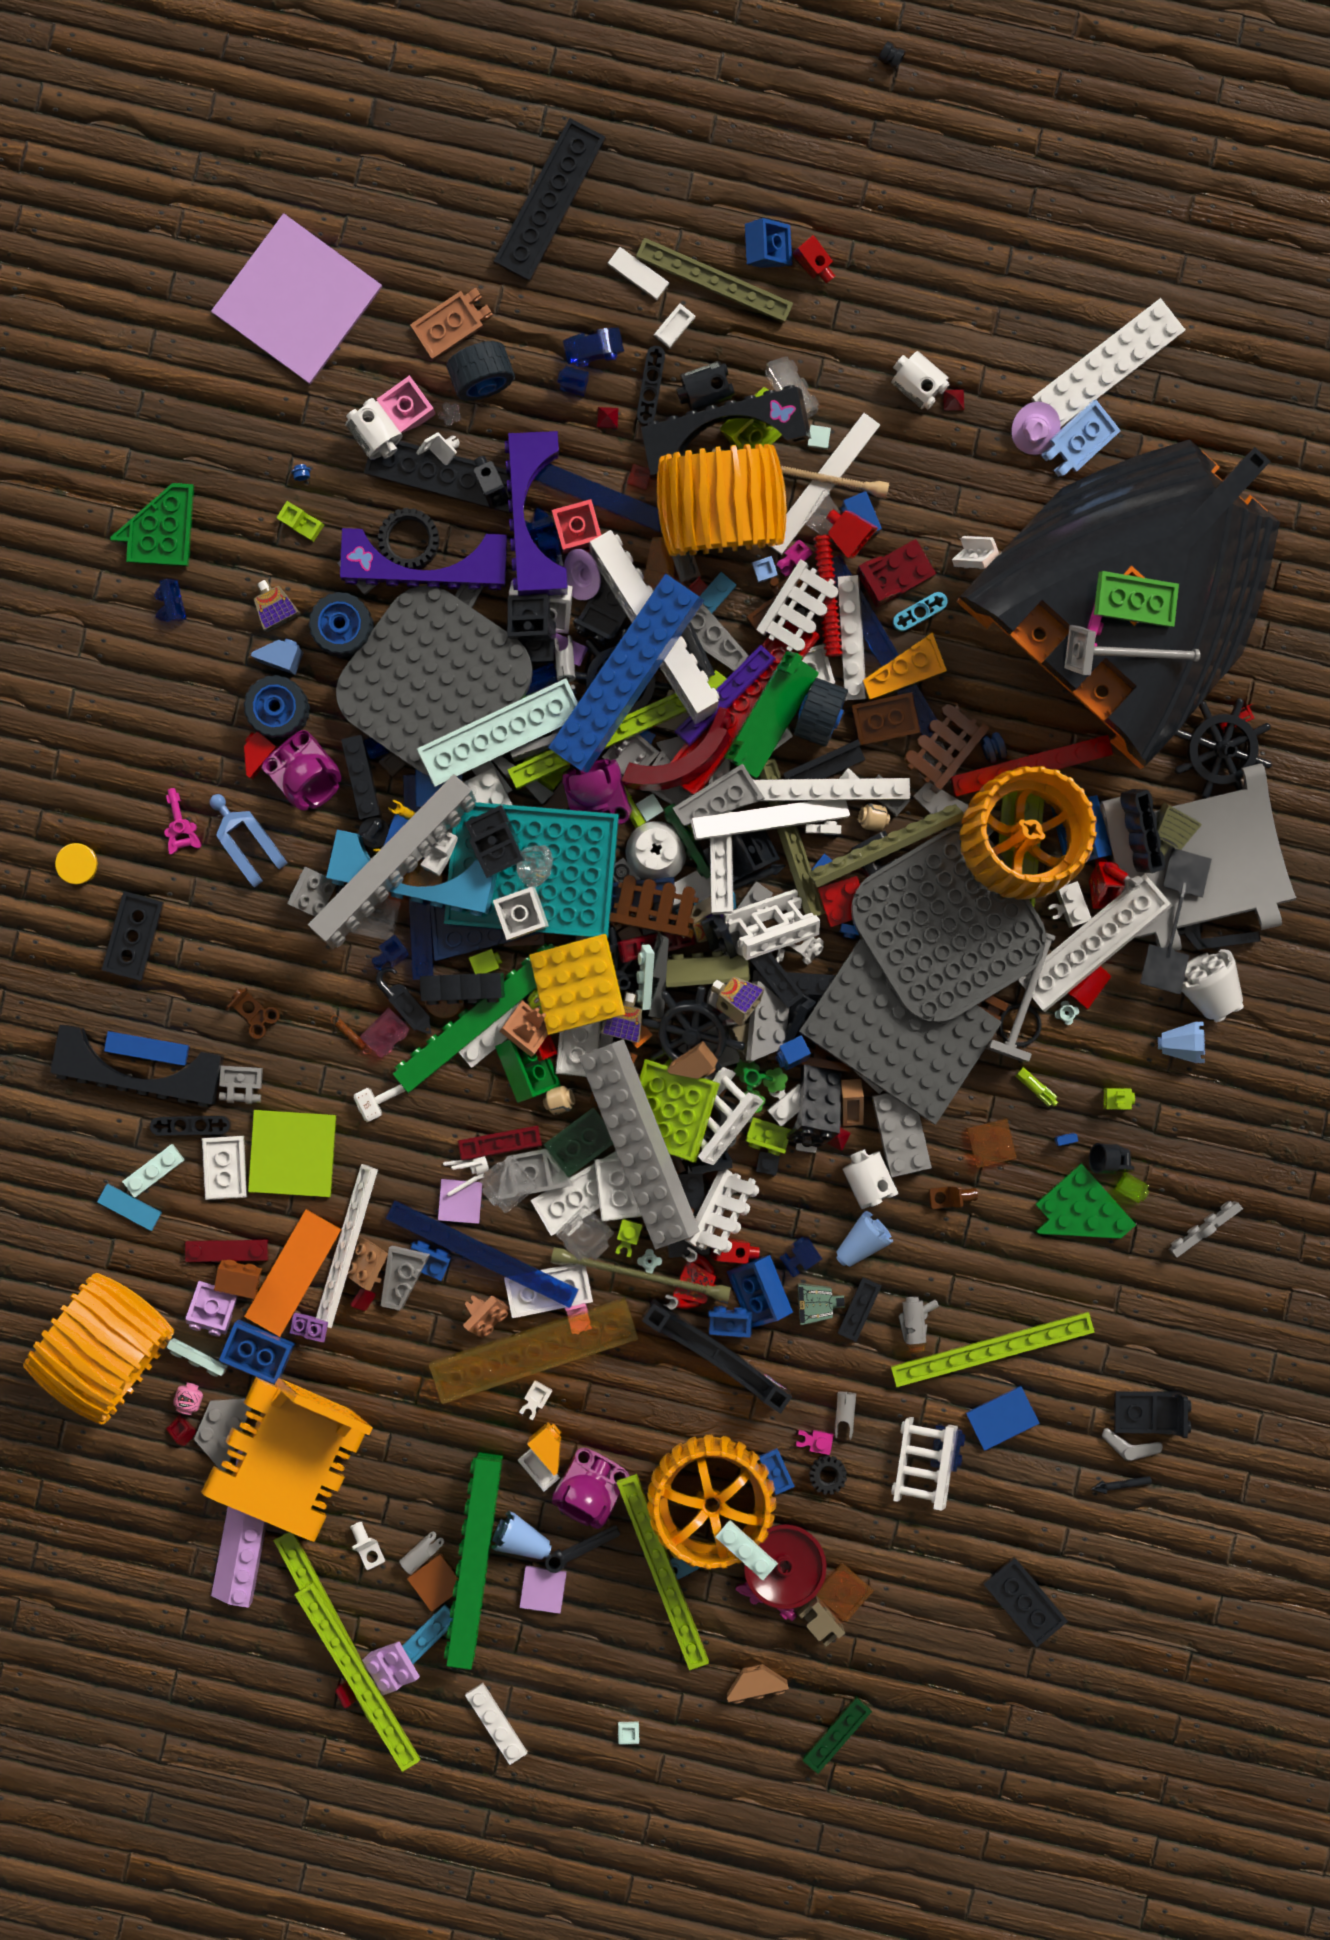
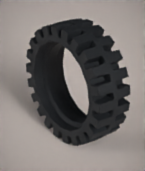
M414 508L398 509L395 513L389 514L388 518L384 519L382 526H380L378 534L380 550L383 556L393 563L418 570V568L425 567L436 556L439 549V533L432 519L424 512ZM405 520L419 522L425 527L429 536L428 546L424 553L413 559H404L395 555L389 544V536L393 527Z

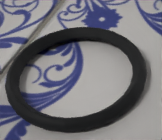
M1021 1003L1007 1007L1006 1011L1001 1014L1000 1021L1002 1023L999 1026V1032L1005 1041H1008V1037L1003 1031L1004 1017L1010 1010L1019 1008ZM1031 1006L1028 1007V1010L1034 1014L1037 1020V1030L1030 1040L1016 1042L1015 1045L1018 1047L1033 1043L1041 1032V1018Z

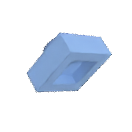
M772 556L752 562L758 583L778 577Z

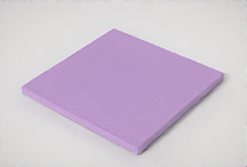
M283 213L211 312L300 378L311 384L379 293L382 285Z

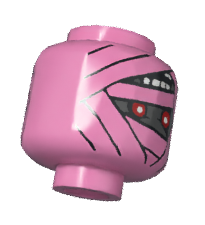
M187 1383L186 1386H179L177 1388L173 1401L176 1411L192 1415V1412L199 1410L203 1393L198 1390V1385Z

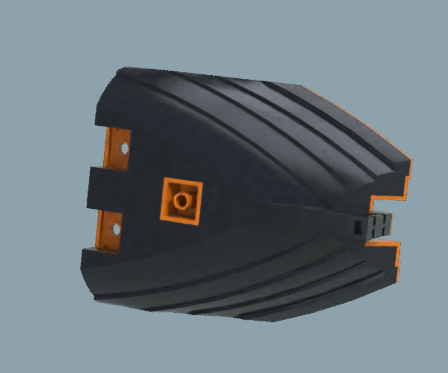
M1189 439L1143 453L1099 470L1061 488L986 567L956 602L986 629L993 622L1105 723L1116 734L1110 742L1139 769H1142L1184 725L1190 715L1244 652L1269 576L1280 521L1251 495L1245 500L1239 495L1271 461L1254 447L1221 480L1215 474L1219 466ZM1100 571L1179 584L1174 627H1164L1102 616L1101 622L1104 625L1101 634L1096 635L1095 643H1097V647L1181 651L1199 649L1200 659L1198 662H1192L1188 659L1094 655L1091 675H1082L1064 668L1069 626L1076 625L1087 629L1095 605L1098 573ZM1039 628L1044 631V639L1038 640L1034 637L1035 629ZM1098 686L1106 687L1107 695L1105 697L1097 695L1096 689Z

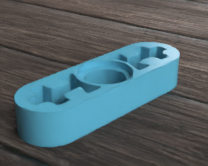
M936 592L899 612L893 619L894 628L899 632L907 631L941 612L947 606V597L941 592ZM935 597L942 599L941 607L938 605L931 608L933 612L930 613L928 605L935 601ZM916 607H923L926 610V615L922 618L917 617L914 613ZM910 611L912 619L905 623L906 627L898 625L899 617L902 619L909 617L907 612Z

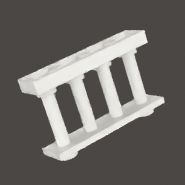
M724 1067L715 1074L712 1081L720 1083L714 1104L727 1116V1120L720 1127L711 1117L709 1118L707 1126L715 1134L709 1143L703 1138L701 1144L702 1152L698 1155L703 1162L711 1165L716 1163L764 1102L759 1096L748 1092L745 1095L731 1081L736 1073ZM725 1087L740 1100L734 1111L719 1097Z
M909 1417L901 1425L903 1440L896 1483H893L891 1494L894 1495L893 1501L901 1500L902 1495L931 1500L934 1503V1509L942 1511L946 1508L958 1426L948 1425L946 1429L940 1431L913 1425L914 1418ZM911 1434L941 1439L944 1442L943 1449L935 1451L910 1446ZM908 1454L937 1459L940 1462V1469L934 1472L907 1466ZM905 1474L935 1480L937 1483L936 1491L929 1492L904 1487Z

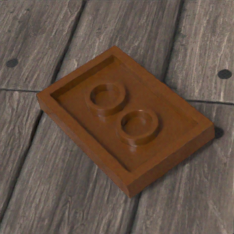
M913 692L852 705L861 745L921 732Z

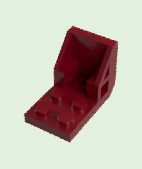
M914 539L884 557L880 556L859 565L856 574L859 575L861 583L877 608L935 576L936 572L917 539Z

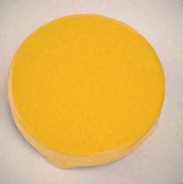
M79 843L63 847L55 861L58 875L64 881L71 884H83L92 880L98 866L95 852L88 846Z

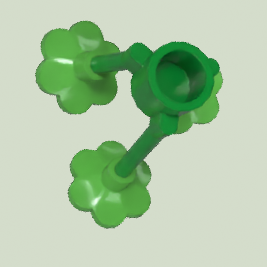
M739 1059L737 1067L734 1069L735 1075L739 1076L741 1082L748 1085V1091L744 1092L745 1095L749 1092L759 1096L764 1101L755 1112L759 1113L765 1104V1098L760 1096L759 1091L753 1090V1087L759 1086L763 1080V1084L768 1087L769 1092L783 1091L788 1077L781 1068L769 1069L766 1075L760 1074V1067L754 1061L744 1063Z

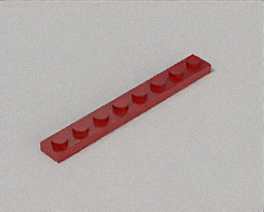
M1104 735L951 776L950 779L954 795L960 796L979 791L982 786L999 774L1019 767L1029 766L1032 768L1034 766H1043L1046 769L1058 770L1113 755L1109 736Z

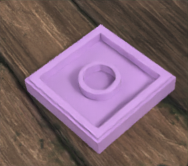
M441 1179L438 1220L479 1224L483 1182H473L457 1193L447 1196L448 1192L466 1181Z
M526 1565L520 1608L560 1614L567 1571L551 1573L547 1568Z

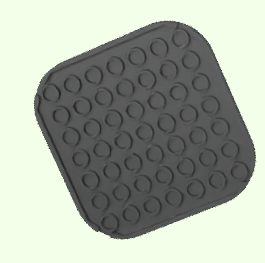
M419 586L399 595L372 630L367 643L360 650H357L342 671L337 683L336 697L342 714L353 726L429 777L416 749L523 699L531 685L533 676L532 663L527 650L519 640L508 638L505 630L442 588Z
M961 828L949 829L938 834L871 874L857 888L851 905L854 926L898 999L912 1015L929 1022L951 1020L1028 974L1042 959L1046 943V932L1043 922L1029 899L1002 897L996 892L987 890V887L974 879L975 876L970 869H967L964 856L961 855V840L959 839ZM988 839L991 848L995 847V844ZM997 855L1000 861L1002 860L1004 864L1008 867L1002 855Z

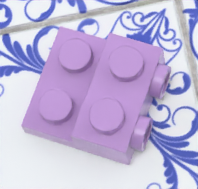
M199 1281L185 1319L186 1324H189V1328L200 1331L201 1328L209 1330L208 1333L213 1336L220 1337L221 1334L226 1335L238 1295L214 1291L215 1285Z
M400 1642L371 1651L362 1660L363 1665L368 1673H370L382 1695L397 1691L401 1686L414 1682L420 1677Z

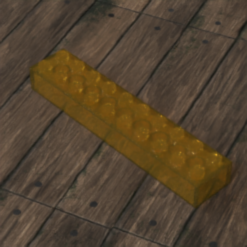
M626 1297L433 1360L430 1362L429 1367L441 1403L444 1404L638 1340V1333Z

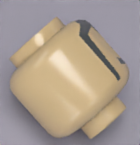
M868 803L865 807H861L858 822L861 823L864 829L880 832L885 826H888L890 815L887 814L886 807Z
M560 1086L546 1092L543 1104L546 1110H549L553 1115H558L571 1111L575 1104V1097L571 1089Z

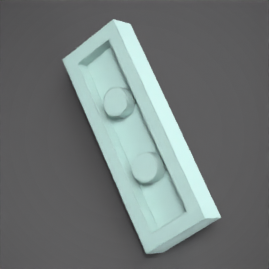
M641 945V953H638L640 971L637 972V983L639 984V989L636 990L635 994H637L636 1002L639 1003L642 1010H651L655 953L650 945Z
M171 1144L122 1182L135 1198L180 1165L185 1159L176 1147Z
M175 1338L170 1340L167 1346L171 1350L170 1353L179 1358L183 1356L189 1359L188 1362L193 1366H203L213 1376H222L228 1368L227 1365Z
M731 1520L716 1535V1538L762 1580L778 1564Z

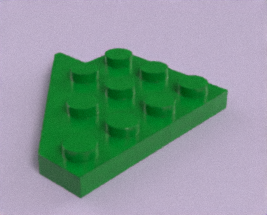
M172 483L110 537L112 542H127V563L189 567L194 485Z
M1082 1163L1035 1203L1048 1218L1036 1230L1038 1234L1122 1238L1136 1226L1133 1220Z

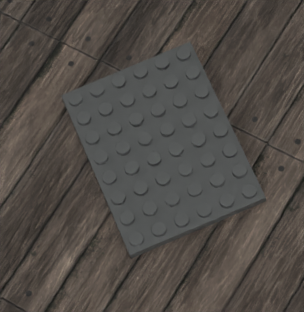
M860 938L798 1032L936 1125L1002 1022L978 1005L944 1022H929L915 1017L902 1005L862 938Z

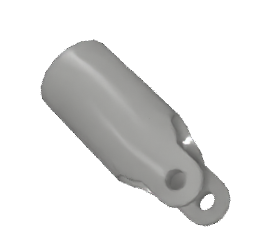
M568 635V646L562 651H559V642L555 638L557 681L566 678L568 682H572L575 680L572 638Z
M838 1392L835 1420L836 1439L838 1425L841 1421L849 1424V1440L852 1438L856 1393Z
M429 1533L399 1563L406 1572L412 1575L444 1544V1539L438 1538L433 1544H430L436 1538V1533Z

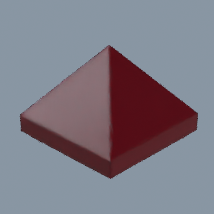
M945 390L943 392L944 411L965 410L964 390Z
M598 407L597 428L618 429L619 408Z
M840 1127V1133L827 1144L842 1151L851 1133Z

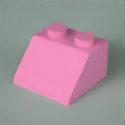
M410 375L376 399L401 433L420 426L435 415L434 408Z

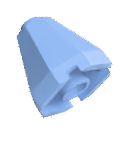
M1193 1022L1163 1032L1162 1037H1158V1049H1162V1054L1194 1063H1205V1059H1201V1055H1205L1204 1030H1200V1026H1204V1022Z

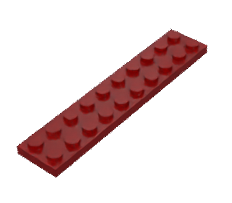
M787 620L782 626L793 634H796L799 627ZM804 631L800 638L804 640L805 648L802 651L793 649L791 652L798 653L803 657V660L820 638L817 632L809 634ZM768 636L762 646L775 657L776 661L727 709L731 716V724L726 730L731 738L720 757L697 778L680 785L690 794L694 795L702 790L726 759L724 758L725 754L786 651H789L786 649L788 645L775 638L773 641ZM711 726L690 747L685 743L670 763L685 757L697 748L705 739Z

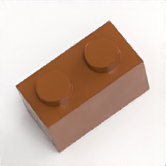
M222 1260L217 1269L214 1291L254 1299L259 1289L262 1268H258L253 1264H239L234 1260Z

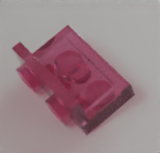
M388 1008L360 1038L382 1058L392 1051L393 1046L398 1041L403 1040L407 1036L409 1028L404 1021Z

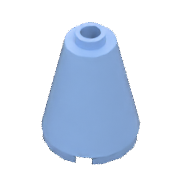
M865 1211L860 1216L836 1251L838 1255L836 1258L843 1266L847 1265L850 1267L893 1242V1239H889L891 1234L878 1219L873 1220L870 1218L873 1214Z
M508 1511L505 1513L508 1517L505 1521L500 1520L492 1540L496 1544L492 1546V1549L536 1559L547 1557L551 1551L550 1541L514 1512Z

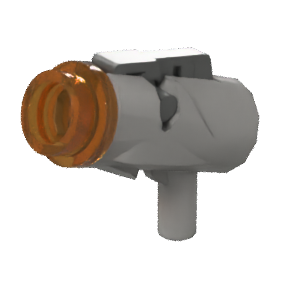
M907 1297V1301L903 1302V1312L899 1315L903 1338L906 1346L909 1347V1352L925 1351V1346L927 1345V1324H925V1319L928 1312L938 1308L939 1305L936 1299L923 1306V1301L919 1300V1297Z

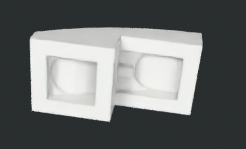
M448 831L446 832V837L440 843L436 842L431 847V853L421 863L424 869L437 876H440L458 839L456 835Z

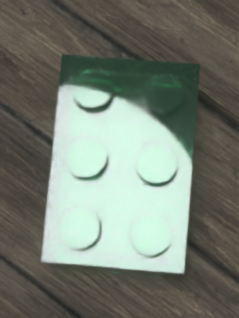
M593 1107L548 1140L544 1146L567 1177H570L613 1145L603 1118Z

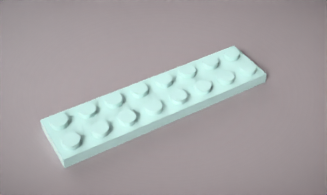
M565 678L416 750L435 787L446 782L453 774L458 776L563 726L578 702Z

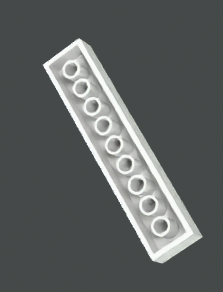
M610 530L590 541V555L596 561L599 572L603 575L606 583L633 623L653 593L650 585L646 586L644 583V576L639 568L635 569L630 553L623 550V543L617 534L614 535ZM680 636L660 665V669L694 723L698 724L717 712L718 699L720 697L715 688H710L707 683L709 681L707 675L703 670L700 671L698 669V662L692 653H688L686 650L687 644L683 637Z

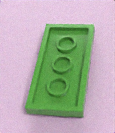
M1100 571L1098 573L1094 615L1174 627L1179 584Z

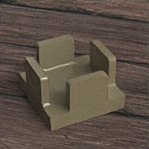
M818 1595L798 1610V1616L801 1619L805 1616V1620L808 1622L807 1628L818 1641L822 1640L825 1647L837 1637L840 1638L845 1634L843 1624Z

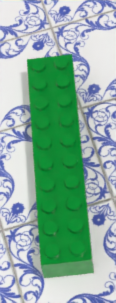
M479 1452L477 1458H473L470 1473L474 1474V1476L470 1478L467 1494H471V1498L467 1499L464 1515H468V1519L464 1520L461 1535L465 1536V1540L462 1539L459 1547L458 1556H462V1560H459L456 1568V1577H459V1580H456L453 1589V1597L456 1598V1601H453L451 1605L450 1618H453V1621H450L447 1632V1639H450V1642L447 1641L444 1659H447V1666L472 1669L475 1658L503 1456Z

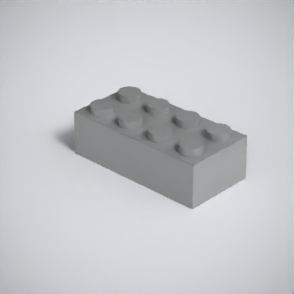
M888 1093L871 1096L887 1168L891 1177L932 1168L920 1115Z

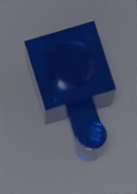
M565 365V368L560 371L557 383H560V390L584 397L589 381V372Z
M393 935L378 946L381 955L374 957L372 963L376 970H380L382 965L387 962L393 968L409 956L408 951L397 936Z
M800 1237L792 1243L794 1246L791 1250L795 1254L793 1258L790 1259L787 1253L780 1256V1259L793 1278L800 1274L796 1268L800 1263L806 1271L822 1260V1257L808 1237L805 1239Z

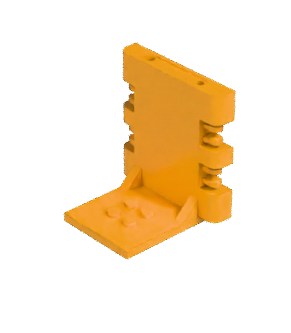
M256 1377L244 1404L261 1412L258 1415L251 1411H246L245 1415L250 1419L257 1420L255 1427H252L247 1423L241 1422L239 1427L251 1432V1435L232 1427L225 1441L228 1445L243 1451L242 1454L232 1449L227 1451L229 1456L237 1458L239 1461L237 1465H233L228 1461L222 1462L221 1465L232 1470V1474L213 1466L201 1492L212 1500L315 1542L327 1517L325 1513L311 1508L314 1505L321 1509H326L327 1505L322 1501L316 1500V1496L320 1493L325 1497H331L333 1493L321 1488V1486L339 1491L345 1478L344 1475L330 1469V1467L343 1471L345 1468L342 1464L333 1461L336 1455L343 1459H349L350 1457L348 1453L339 1450V1447L357 1453L365 1434L370 1435L373 1427L353 1410L281 1378H278L275 1385Z

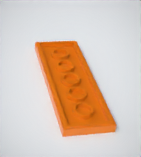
M306 1209L244 1317L281 1337L342 1229Z

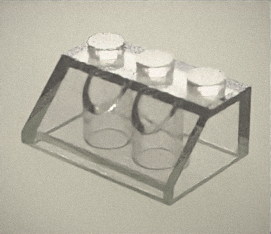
M787 356L768 362L765 374L775 391H781L783 387L788 385L797 386L803 393L807 419L817 414L819 403L814 395L811 396L807 390L809 386L803 377L800 379L797 374L798 368L793 360L790 361Z

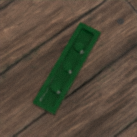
M673 803L664 808V816L669 824H673L676 833L687 847L685 851L689 858L695 860L697 864L696 869L700 876L708 879L711 877V868L702 852L703 849L698 841L695 840L689 826H684L673 810V807L676 806Z
M855 1696L805 1754L802 1761L819 1774L871 1714L872 1710Z

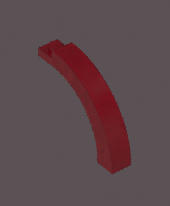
M719 707L705 739L685 757L672 763L658 766H645L629 762L621 780L625 787L642 791L666 790L688 783L704 773L720 757L731 738L726 730L731 724V716L728 710Z

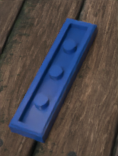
M108 1031L104 1051L186 1066L190 1045Z

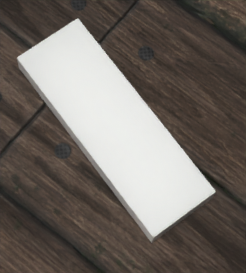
M621 247L618 248L608 262L611 268L655 300L659 299L669 285L668 281Z

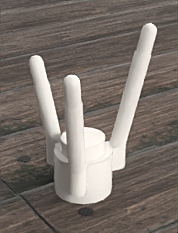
M485 1156L443 1163L444 1166L451 1165L452 1170L470 1167L472 1174H477L448 1192L447 1196H451L473 1182L485 1178L484 1173L489 1172Z

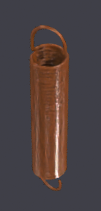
M339 1018L335 1027L347 1036L360 1050L368 1046Z

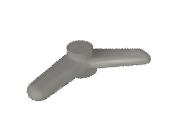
M1108 1428L1104 1429L1102 1434L1103 1439L1126 1461L1158 1454L1163 1448L1160 1442L1131 1445Z

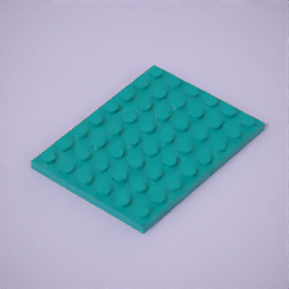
M475 802V807L469 813L465 812L460 817L461 821L459 824L452 828V834L456 835L458 839L450 856L448 881L458 877L475 860H478L469 840L472 838L465 822L503 804ZM503 805L520 841L518 846L525 861L498 873L489 914L483 913L482 917L470 914L468 909L458 912L450 910L451 906L446 905L444 924L503 929L493 900L529 887H535L549 927L535 932L589 937L606 934L608 938L619 814Z

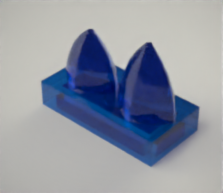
M539 508L534 513L533 522L529 523L525 520L527 530L533 541L557 533L552 517Z
M161 580L160 586L154 593V597L164 601L165 605L158 610L155 618L167 622L187 620L178 580Z

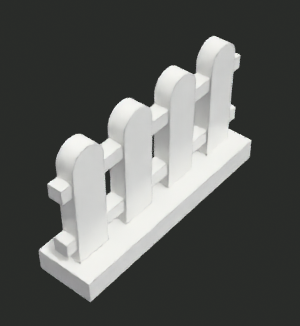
M801 559L756 629L764 636L767 633L771 634L769 639L773 641L777 638L787 644L788 647L786 649L790 652L793 649L802 651L805 648V642L800 638L804 631L809 634L815 632L816 624L811 619L815 614L824 616L827 613V607L822 603L826 596L835 598L838 595V589L833 585L835 583L834 580L830 579L827 582L816 575L817 570L814 568L811 571L808 570V564ZM800 580L803 581L800 588L796 587ZM808 585L821 592L818 599L804 592ZM790 597V598L792 599V601H791V603L789 604V606H787L785 603L787 602L788 598ZM797 602L810 610L807 617L794 610ZM777 616H781L779 622L775 623L774 621L777 618ZM786 620L799 627L796 634L782 627Z
M728 1169L718 1171L695 1218L700 1232L685 1239V1241L700 1250H705L706 1247L715 1249L714 1253L718 1255L721 1252H729L732 1248V1243L728 1240L730 1234H737L741 1229V1224L737 1222L739 1215H747L750 1211V1206L746 1203L748 1197H755L759 1193V1187L755 1185L756 1181L751 1178L748 1181L742 1180L739 1174H733ZM734 1191L741 1193L739 1200L731 1198ZM725 1210L733 1212L730 1218L722 1216ZM716 1228L723 1230L721 1237L713 1235Z

